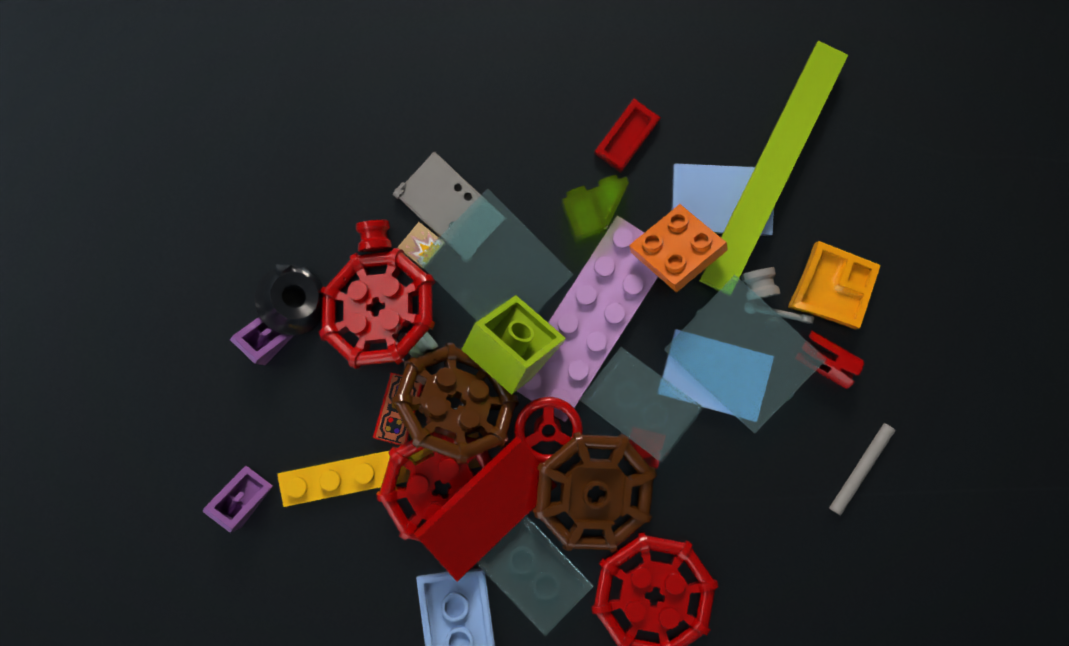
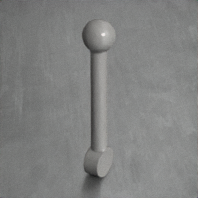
M748 301L744 305L745 311L749 314L759 312L813 324L814 321L813 316L758 306L754 301Z

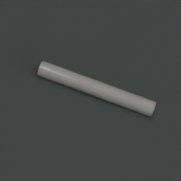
M883 423L830 505V510L841 516L896 431L894 428Z

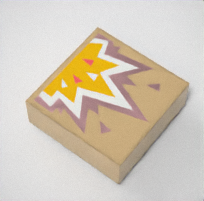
M418 222L397 248L402 249L405 255L425 270L445 246V242Z

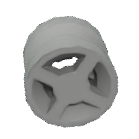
M775 267L755 270L741 275L742 282L746 283L748 288L746 293L747 301L781 294L779 287L774 282Z

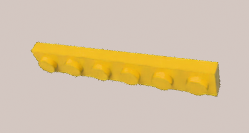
M479 432L467 434V436L477 438L479 437ZM425 448L410 457L416 462L433 453V451ZM389 451L277 473L283 507L380 488L390 458ZM473 458L468 463L471 469L480 467L476 458ZM401 466L396 484L408 481L409 469Z

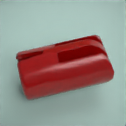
M811 331L809 338L835 353L834 356L815 344L805 341L801 348L813 358L827 365V367L799 352L794 359L843 388H850L855 383L852 379L853 374L860 375L864 367V360L818 333Z

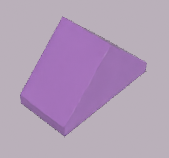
M259 316L234 334L230 341L255 364L266 365L294 335H285L272 330Z
M245 466L204 507L202 512L231 533L243 527L273 485Z

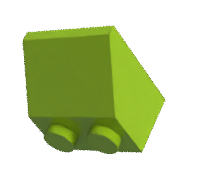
M515 295L474 324L461 350L512 395L537 374L564 343L566 338Z

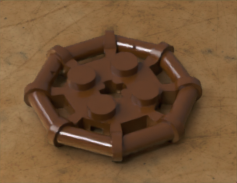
M446 343L445 347L416 358L409 357L404 362L405 370L396 395L391 398V406L397 410L412 437V445L416 448L423 447L454 458L457 463H466L467 459L497 446L503 447L508 442L507 433L514 409L519 405L518 396L511 395L460 348L455 347L454 343ZM444 361L445 368H441L437 373L431 375L426 370V368ZM456 362L479 371L476 375L457 369ZM486 377L490 380L498 396L490 397L489 387L484 382ZM415 380L424 385L420 397L410 395ZM456 397L463 403V406H459L457 410L451 408V402L446 400L447 398ZM490 409L500 410L495 426L486 421ZM413 410H419L421 414L422 412L427 418V426L422 428ZM435 432L452 438L454 443L432 436V434ZM471 432H480L483 436L469 444L465 440L467 434Z
M580 432L574 433L571 440L544 463L540 462L537 467L539 470L536 507L533 509L534 516L547 526L562 543V548L569 552L572 549L609 550L610 553L615 552L621 543L644 523H650L652 519L650 510L654 478L657 477L656 470L646 463L629 443V437L623 434L619 436L582 435ZM588 449L611 450L608 459L590 458ZM578 453L581 461L572 464L566 474L558 470L573 455ZM623 457L636 471L628 477L617 466ZM552 480L562 483L560 501L550 502ZM594 486H599L600 490L604 491V496H598L597 501L593 502L592 498L587 495L588 491L592 490ZM639 486L637 506L630 505L632 487ZM565 511L573 519L574 524L568 530L555 515ZM625 514L631 516L614 532L612 531L611 527L620 515L622 517ZM583 529H602L603 536L582 535Z

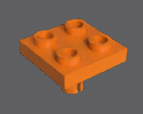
M681 204L629 245L631 253L676 293L728 250L725 240Z

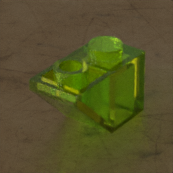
M612 175L598 181V187L586 190L585 186H581L566 192L567 197L562 199L561 205L575 242L607 230L629 184L627 176L618 179L617 175Z

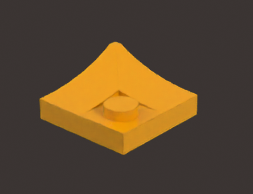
M821 241L815 242L788 308L815 315L852 329H859L881 265Z

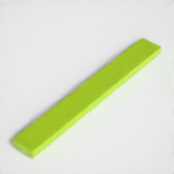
M819 40L815 44L721 235V238L727 242L728 250L704 270L699 282L728 296L732 294L840 74L848 54Z

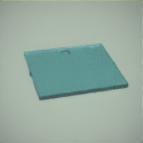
M489 189L455 222L452 221L449 224V228L416 260L476 321H479L515 295L536 313H539L541 307L574 275Z
M736 275L720 289L703 309L697 310L696 316L664 349L754 434L787 400L793 398V394L827 360Z

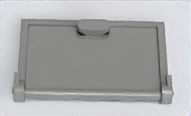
M433 152L405 183L402 182L392 194L396 199H400L462 257L461 260L465 263L472 260L473 256L478 252L477 249L506 219L436 152Z

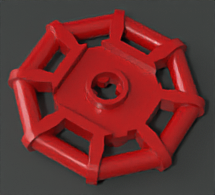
M394 248L388 252L363 255L354 253L350 255L348 263L326 287L322 286L320 290L322 294V329L319 331L321 340L327 341L348 361L350 367L356 369L362 365L392 362L399 365L405 361L404 357L429 329L433 330L432 286L435 284L433 276L421 270L399 248ZM387 265L386 273L369 275L367 270L368 267ZM401 270L413 280L407 287H404L397 280ZM357 273L360 279L349 285L347 294L340 292ZM419 295V315L413 314V297ZM336 301L343 304V321L337 323ZM376 302H380L385 305V309L379 310V316L375 317L371 308ZM409 324L414 325L398 343L396 339L400 335L398 332L402 327H407ZM349 331L354 333L359 338L356 346L353 347L342 335ZM387 343L388 349L369 351L370 344Z
M435 432L432 434V436L454 443L452 438ZM466 436L465 440L467 444H469L473 441L480 439L481 437L472 438ZM413 439L397 448L392 447L388 452L390 458L381 489L376 494L377 501L383 503L399 530V537L404 541L408 538L421 542L414 535L420 528L417 527L422 519L428 520L475 476L468 464L473 458H476L482 469L492 460L488 451L467 459L466 463H457L456 459L434 451L415 462L410 456L425 448H416L412 445ZM401 466L410 470L406 487L396 486ZM438 480L443 484L449 482L451 487L448 488V494H435L433 492L436 488L435 482ZM406 497L415 511L409 519L399 505L398 499Z
M643 532L638 533L637 538L608 558L601 559L596 597L591 610L592 614L598 616L617 646H688L704 634H709L711 631L709 622L715 589L719 586L717 580L712 578L692 549V543L687 540L679 542L647 536ZM650 550L673 554L674 556L670 563L651 560ZM640 552L643 561L637 567L628 572L623 571L619 567ZM685 561L698 581L687 584L684 577L678 571V567ZM614 575L622 580L619 599L609 600ZM653 587H658L659 593L664 595L663 600L658 601L656 605H650V600L645 598L646 592H652ZM691 593H701L696 617L687 613ZM621 608L627 619L631 622V625L625 632L611 613L612 611ZM682 620L691 626L669 641L666 632L677 627ZM638 630L658 633L659 643L634 638Z

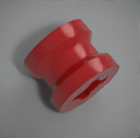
M369 220L356 224V231L360 234L361 239L358 243L359 252H378L392 248V242L387 236V231L390 229L389 220Z

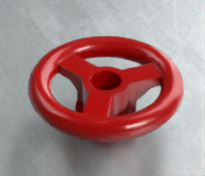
M542 397L528 403L520 411L514 427L515 437L524 442L539 463H544L553 454H541L532 449V446L541 441L552 442L554 440L564 446L573 438L574 433L580 432L583 434L582 421L578 412L568 402L556 397ZM543 408V415L539 416L534 423V433L525 438V424L529 416L536 410ZM554 408L563 411L570 419L572 437L561 431V424L558 418L554 416ZM550 424L554 426L552 434L545 435L542 433V428L545 425Z

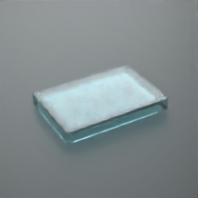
M622 347L619 348L580 399L588 408L629 437L630 440L661 463L703 410L700 404Z
M527 515L476 563L545 636L594 587Z

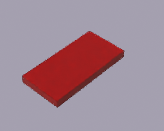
M515 437L414 533L457 582L536 506L539 481L538 460L524 442ZM552 480V490H553L557 485H556V483Z

